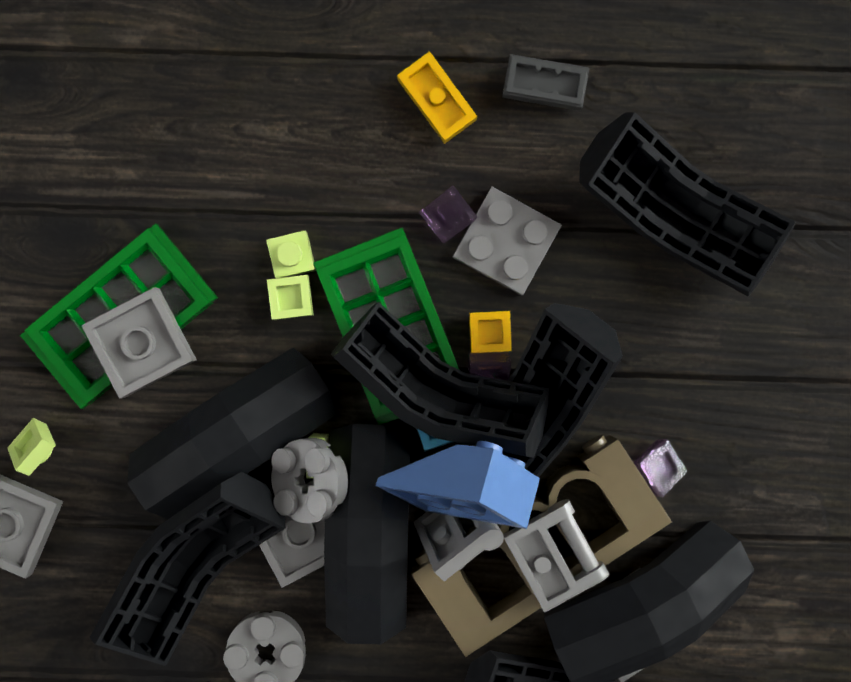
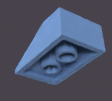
M477 441L476 446L457 444L380 476L375 486L426 512L527 529L540 478L526 470V464L523 461L503 455V448L499 445L486 441Z

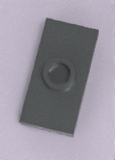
M510 54L502 98L581 111L589 68Z

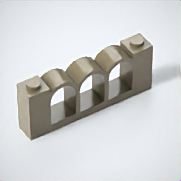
M599 435L583 445L584 452L577 456L582 465H566L557 469L548 478L543 489V498L535 495L532 510L547 511L549 507L557 503L560 489L567 482L574 479L593 481L619 520L618 524L588 543L597 561H602L606 566L672 523V521L620 441L611 435L606 438L603 435ZM498 524L503 534L509 531L510 526ZM556 524L557 528L559 529V531L561 532V534L563 535V537H564L565 540L567 541V539H566V537H565L563 531L561 530L559 524ZM475 526L465 529L467 536L476 529ZM505 539L499 547L507 554L524 580L525 585L487 608L463 569L458 570L446 581H443L434 573L425 549L421 550L414 557L416 562L412 564L411 575L465 657L542 608ZM575 553L564 558L573 576L581 573L583 568Z

